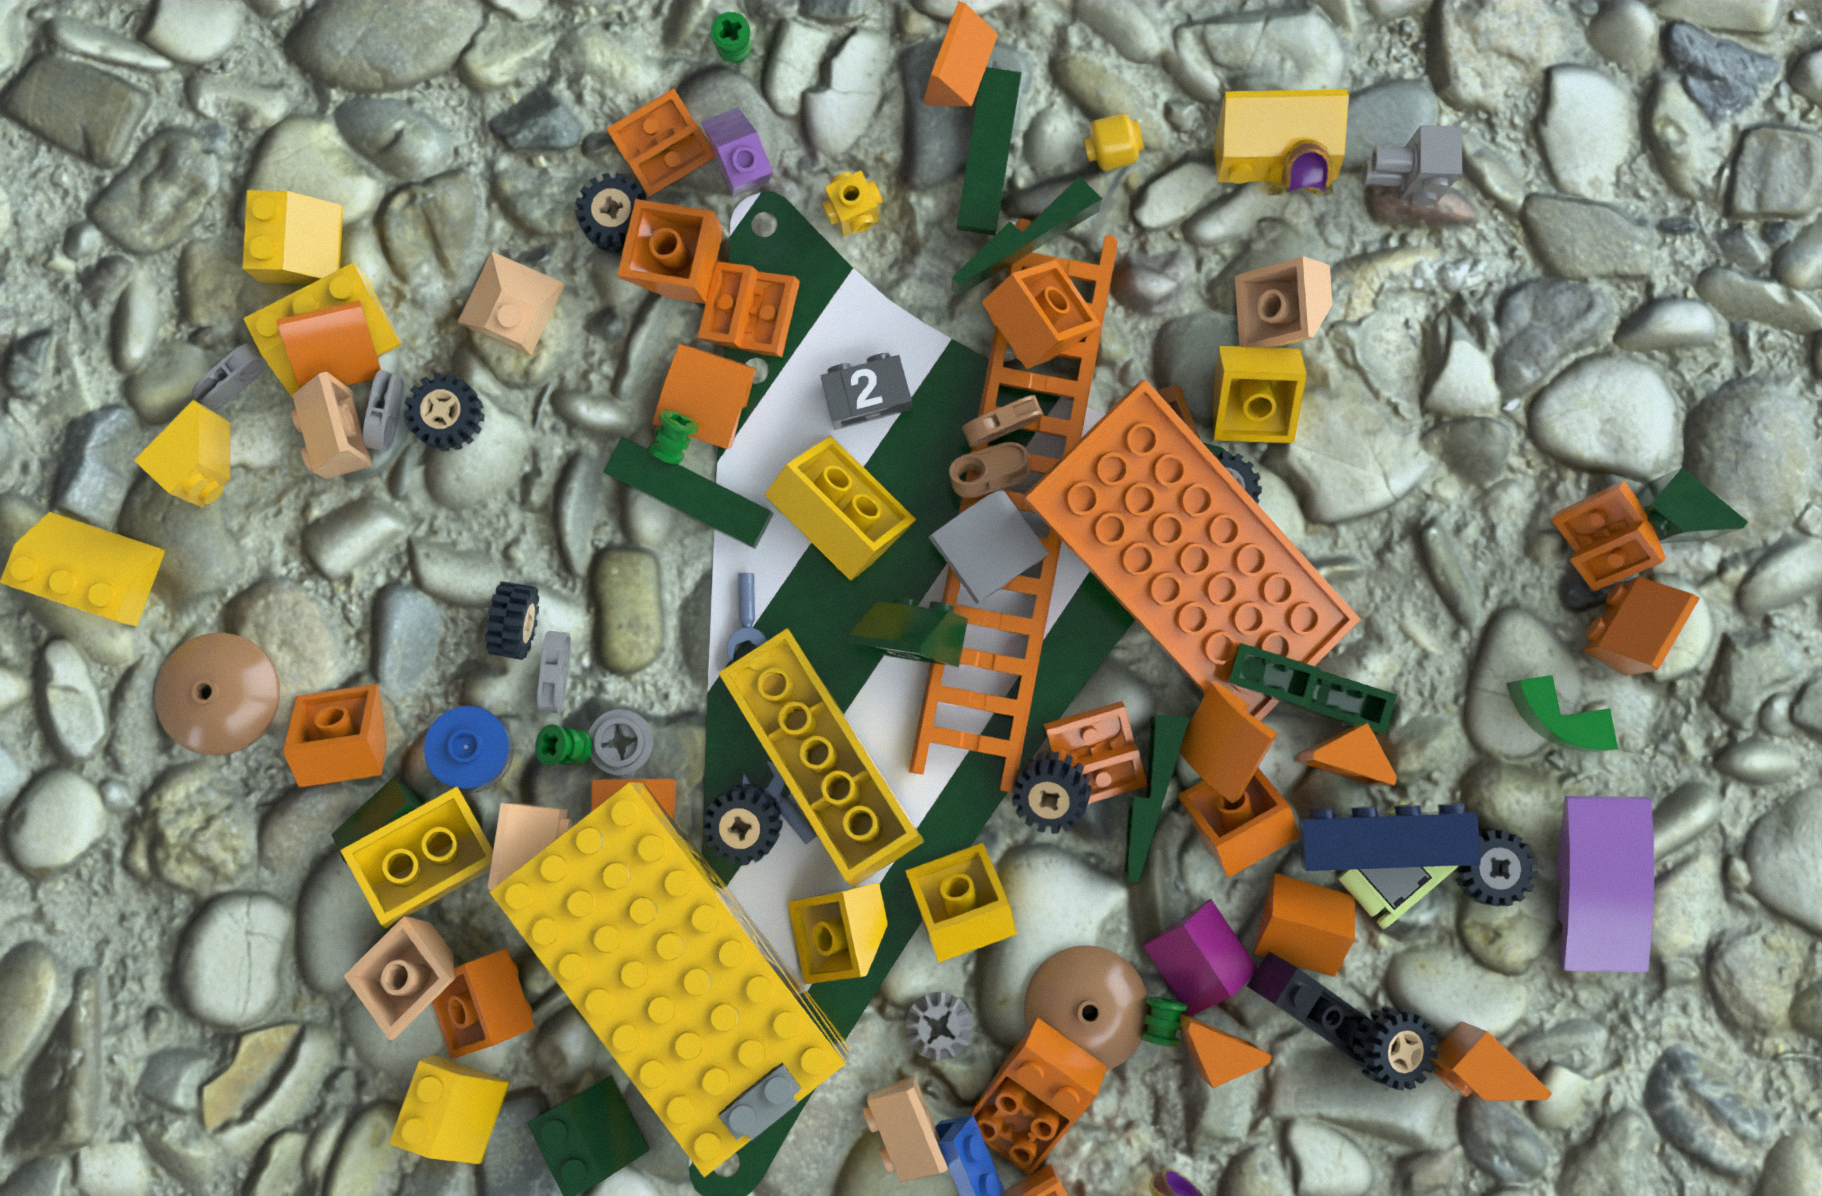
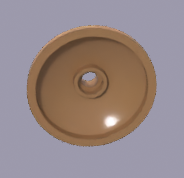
M228 633L200 635L179 646L164 663L155 687L156 711L165 731L182 747L204 755L232 754L255 743L272 724L280 702L279 677L269 656L252 641ZM209 685L212 693L205 700L202 697V689Z
M1085 945L1061 950L1039 966L1027 987L1024 1001V1016L1027 1029L1039 1018L1108 1067L1107 1070H1110L1126 1061L1140 1046L1142 1032L1147 1031L1148 1027L1144 1020L1145 1014L1150 1013V1005L1145 1002L1146 997H1148L1146 987L1137 971L1128 961L1108 949ZM1087 1005H1094L1097 1008V1015L1092 1020H1086L1082 1017V1010Z

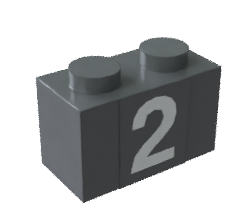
M880 353L867 358V363L851 367L850 363H842L828 368L827 374L820 375L834 430L912 410V399L900 355L890 357L889 353Z

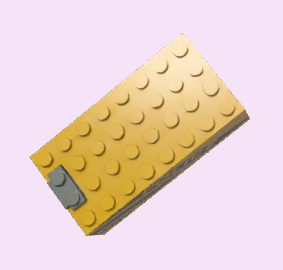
M629 782L489 892L703 1177H706L749 1141L756 1138L846 1064L850 1046L678 822L672 819L646 783Z

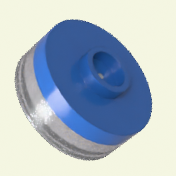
M461 706L445 712L431 725L424 743V755L428 768L439 781L451 788L458 787L461 792L474 793L487 790L503 779L513 761L514 744L507 727L491 712L480 707Z

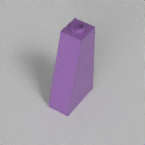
M739 107L701 122L732 198L769 184L773 174L772 168L757 131Z

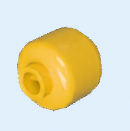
M1118 113L1094 120L1089 128L1090 137L1083 138L1088 161L1096 160L1099 168L1105 172L1135 164L1138 160L1139 152L1144 151V143L1138 120H1131L1125 113Z

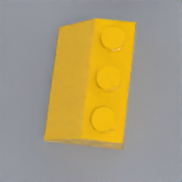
M1348 89L1225 91L1213 143L1217 182L1241 184L1246 182L1273 181L1283 183L1290 181L1293 158L1303 148L1314 149L1326 159L1328 165L1327 180H1337L1345 157L1349 102Z
M354 263L243 318L261 355L292 398V395L299 390V386L285 350L276 319L360 300L377 356L380 357L402 346L368 276Z
M831 435L787 463L764 494L850 581L871 566L916 521V518Z
M48 512L14 544L0 583L116 622L137 626L166 550Z
M458 787L340 850L379 923L386 929L396 924L403 916L408 917L489 872L493 856V849Z

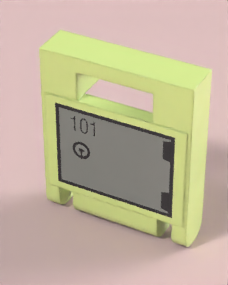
M1399 800L1385 813H1395L1394 806L1406 804L1404 801ZM1458 866L1344 870L1336 878L1371 917L1379 913L1384 907L1387 909L1376 921L1382 929H1386Z

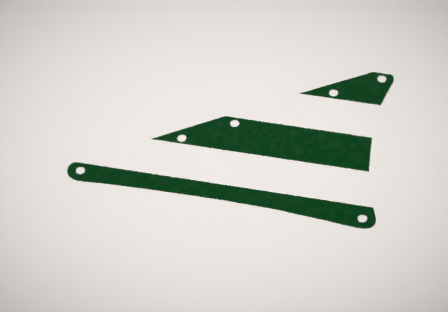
M760 192L746 197L733 211L730 219L728 263L753 266L758 272L795 276L800 281L782 358L723 347L724 358L745 364L750 359L759 358L768 364L770 372L767 379L762 383L752 384L747 406L741 411L732 447L725 449L718 446L716 483L759 504L774 514L756 549L714 530L703 819L705 813L709 810L708 807L721 792L727 791L734 785L742 788L744 774L748 776L754 788H767L774 778V774L767 761L772 762L719 675L720 671L757 648L750 641L736 645L733 662L727 653V643L730 636L736 630L742 628V624L739 621L738 573H754L755 621L752 624V628L759 630L767 641L787 628L790 630L924 842L857 885L863 886L879 883L888 922L868 974L857 978L812 984L804 983L788 902L853 887L844 880L819 837L816 836L806 845L782 815H780L779 820H783L782 829L779 832L780 836L770 852L765 854L758 862L755 863L754 860H751L749 865L741 866L740 860H737L734 865L727 863L729 857L725 855L719 859L714 855L718 851L715 846L709 849L706 844L709 839L708 835L703 836L702 855L846 1041L872 997L922 922L906 870L971 847L1008 793L1000 790L1006 757L929 743L924 774L909 773L930 663L887 657L847 643L848 634L877 601L893 603L894 597H903L918 601V607L929 608L931 601L942 603L949 565L929 537L959 515L962 497L952 489L949 468L955 459L971 453L972 448L968 444L962 427L973 419L978 418L989 359L939 332L887 299L858 273L784 196L775 192ZM768 212L777 219L778 226L776 232L771 236L761 237L752 230L751 223L758 213ZM889 353L890 357L900 355L912 399V410L834 430L820 375L827 374L828 368L842 363H850L851 367L867 363V358L876 354ZM999 385L995 404L997 407H1003L1019 399L1035 395L1044 416L1070 420L1073 401L1069 399ZM1087 407L1082 437L1105 415L1104 413ZM1018 429L988 442V446L1014 442L1024 446L1029 454L1061 459L1064 453L1066 438ZM830 435L916 518V521L871 566L851 581L764 495L787 463ZM1203 443L1211 453L1216 452V455L1226 451L1222 447ZM967 471L959 476L960 480L966 481ZM1029 472L1028 477L1023 482L1003 489L1025 494L1044 474ZM1019 511L1036 536L1047 539L1049 526L1037 514ZM1063 541L1059 553L1018 774L1022 766H1025L1026 761L1035 755L1047 738L1043 724L1061 718L1080 689L1135 621L1130 613ZM1043 560L1020 575L1040 579ZM961 583L957 605L1032 619L1036 596L1000 589L976 604ZM967 624L963 647L1024 659L1029 636ZM960 664L959 667L945 665L941 685L1017 700L1021 676ZM937 702L933 726L1009 741L1013 717ZM785 783L784 790L781 793L782 796L789 798L800 813H802L803 817L807 819ZM814 1090L736 1152L739 1156L740 1166L738 1172L733 1176L725 1178L719 1176L713 1170L706 1177H703L689 1158L690 1180L695 1191L701 1196H747L763 1179Z

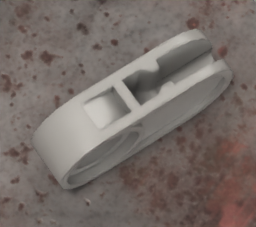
M245 343L234 349L194 385L192 395L205 407L212 411L224 406L265 370L268 363L254 343Z
M379 370L374 377L363 425V444L367 448L388 451L392 446L404 394V377L401 373L394 372L391 374L388 371Z
M547 631L545 635L537 691V708L539 712L561 713L563 710L571 653V636L567 632Z

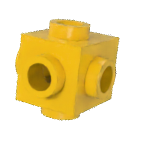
M862 170L853 174L851 172L841 173L832 178L829 185L824 186L827 201L821 203L830 225L837 223L843 237L852 233L864 232L871 228L874 223L879 222L878 204L883 201L873 180L867 182Z

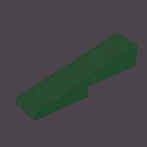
M990 67L985 69L978 90L956 230L996 235L1022 72Z
M1079 176L1023 232L1011 222H1008L952 277L951 290L957 296H960L1098 213L1103 198Z
M621 436L603 470L614 481L683 513L686 517L753 549H756L774 514L759 504L679 464H670L654 457L647 448Z
M1243 643L1238 645L1227 681L1228 684L1350 726L1368 723L1373 734L1376 735L1386 734L1397 694L1321 671L1319 667Z
M1157 714L1151 716L1146 797H1129L1123 877L1125 881L1139 882L1190 717Z

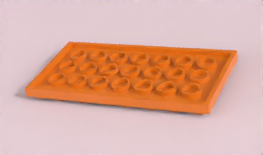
M1146 379L1140 380L1022 496L1024 501L1204 694L1207 693L1210 685L1216 681L1247 702L1249 707L1246 712L1259 721L1280 701L1227 683L1239 643L1316 666L1361 620Z

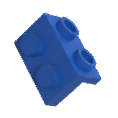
M974 1115L939 1121L935 1127L940 1138L939 1146L960 1196H1002L1005 1192Z

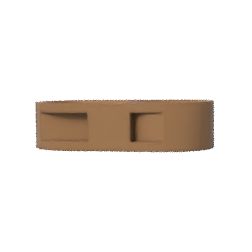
M1031 395L973 419L965 424L962 430L969 446L974 448L1039 420L1044 414L1035 395Z
M1014 442L998 444L963 455L955 459L949 468L952 489L956 494L966 498L978 497L1019 484L1028 477L1030 472L1028 451L1024 446ZM973 470L980 473L978 479L971 482L959 479V476L966 471Z

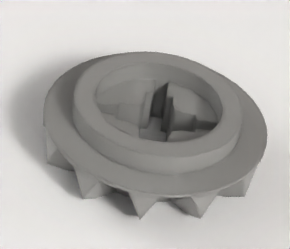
M617 709L606 712L593 723L588 734L592 740L590 758L599 769L606 773L628 775L641 769L652 755L654 736L647 721L633 711ZM617 725L620 726V730H622L625 737L637 738L636 742L626 746L625 760H623L617 748L604 747V744L610 743V741L617 738Z
M932 992L920 997L911 1006L906 1018V1034L909 1043L919 1055L935 1061L954 1058L967 1047L973 1030L971 1015L966 1005L956 996L946 992ZM947 1011H950L946 1026L954 1037L952 1038L949 1035L945 1036L940 1033L929 1042L928 1039L930 1038L932 1027L928 1024V1020L923 1018L924 1015L938 1020L942 1015L945 1016Z

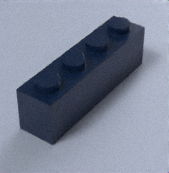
M1464 803L1438 804V811L1421 812V805L1394 806L1395 813L1378 814V808L1375 806L1352 807V815H1335L1334 808L1309 809V816L1299 817L1301 867L1305 871L1481 865L1478 815L1476 812L1464 810Z

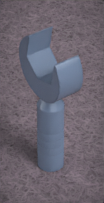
M738 573L739 621L742 624V628L736 630L730 636L727 643V653L732 662L736 645L750 641L753 645L759 647L767 642L765 636L759 630L752 628V624L755 621L754 573Z
M767 761L774 774V778L767 788H763L765 789L763 795L767 798L772 795L775 798L776 808L780 806L782 817L807 845L818 835L791 800L782 796L781 793L784 790L785 781L774 763ZM746 774L743 775V785L751 784Z

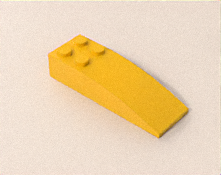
M788 628L719 672L726 687L848 884L856 887L924 842L882 773Z

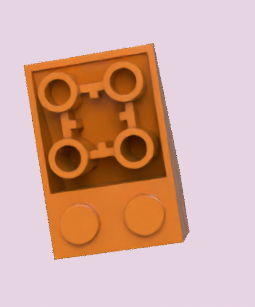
M1037 1018L1015 1045L968 1115H974L986 1145L1028 1175H1031L1097 1097L1108 1067Z

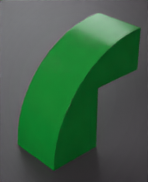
M1553 675L1507 683L1510 697L1518 713L1535 732L1546 740L1570 750L1583 752L1619 750L1610 708L1561 716Z

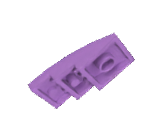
M1565 796L1556 874L1562 880L1557 916L1563 925L1559 965L1564 971L1648 972L1654 902L1652 800L1649 797Z

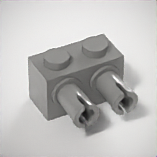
M1420 125L1405 147H1381L1380 145H1375L1371 161L1365 160L1363 162L1361 171L1362 186H1397L1399 200L1412 201V204L1416 206L1435 204L1462 175V126Z

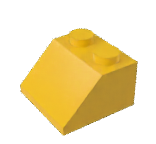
M247 190L242 269L259 283L312 284L339 270L343 207L336 203L290 191Z
M1219 346L1213 390L1214 441L1294 443L1307 376L1300 349Z
M192 400L134 461L169 494L202 508L205 504H210L218 499L224 491L223 486L230 480V422L225 417Z
M984 843L906 870L907 878L938 963L1017 935L1009 901Z
M435 1054L419 1060L389 1144L431 1159L481 1164L511 1081Z

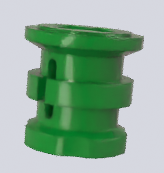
M725 12L716 17L711 25V37L716 44L719 56L726 62L739 63L744 61L749 56L751 48L748 21L743 15L736 12Z
M664 410L659 415V419L663 424L656 427L654 432L656 440L650 443L648 450L654 457L664 462L679 464L685 456L682 450H686L691 442L689 434H696L699 427L694 420L686 415Z
M550 724L542 728L537 735L535 752L539 761L544 765L582 766L591 756L592 740L586 731L562 728L556 724Z
M1146 997L1145 1002L1151 1006L1150 1013L1145 1014L1144 1023L1148 1024L1147 1031L1142 1032L1141 1039L1156 1045L1178 1047L1180 1039L1176 1037V1032L1181 1030L1179 1014L1182 1011H1186L1188 1005L1163 997Z

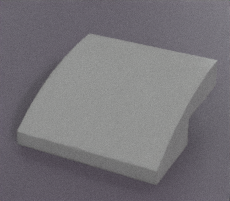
M1003 489L989 494L929 537L976 604L1006 586L1014 578L1049 555V552Z

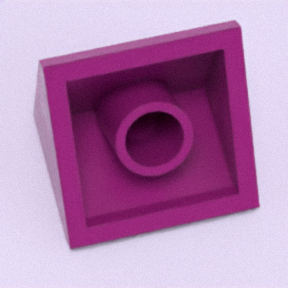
M1209 899L1142 945L1177 999L1188 1005L1186 1012L1189 1016L1231 998L1258 969L1212 899Z

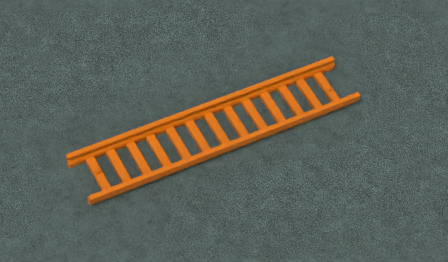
M1021 219L1020 222L1016 221L1015 227L1023 232L1031 224V220ZM1105 235L1099 265L1031 252L1007 267L1005 279L1012 273L1057 260L1069 279L1096 283L1092 304L1087 303L1101 326L1086 336L1085 342L1079 341L1057 355L1081 360L1077 381L1003 367L1006 347L1011 346L1000 329L995 327L978 417L1001 408L995 406L999 385L1074 399L1070 420L1043 415L1039 420L1021 428V430L1066 438L1063 456L1081 439L1118 240H1115L1116 236ZM988 443L972 448L971 453L992 446H988ZM1028 453L1030 472L1045 474L1060 460ZM973 470L967 471L965 482L978 479L980 473ZM1004 490L1019 511L1037 514L1022 498L1023 493ZM993 492L972 498L962 497L959 514ZM1050 527L1047 539L1038 537L1049 552V555L1043 559L1040 579L1019 575L1001 588L1002 590L1036 596L1032 619L957 605L961 582L949 566L942 603L955 606L954 613L968 618L967 624L1029 636L1024 659L963 647L960 665L1021 676L1017 700L943 686L941 681L945 665L930 663L909 773L924 774L929 743L1006 757L1000 790L1012 793L1018 776L1062 540ZM937 702L1012 716L1013 722L1009 741L933 726Z

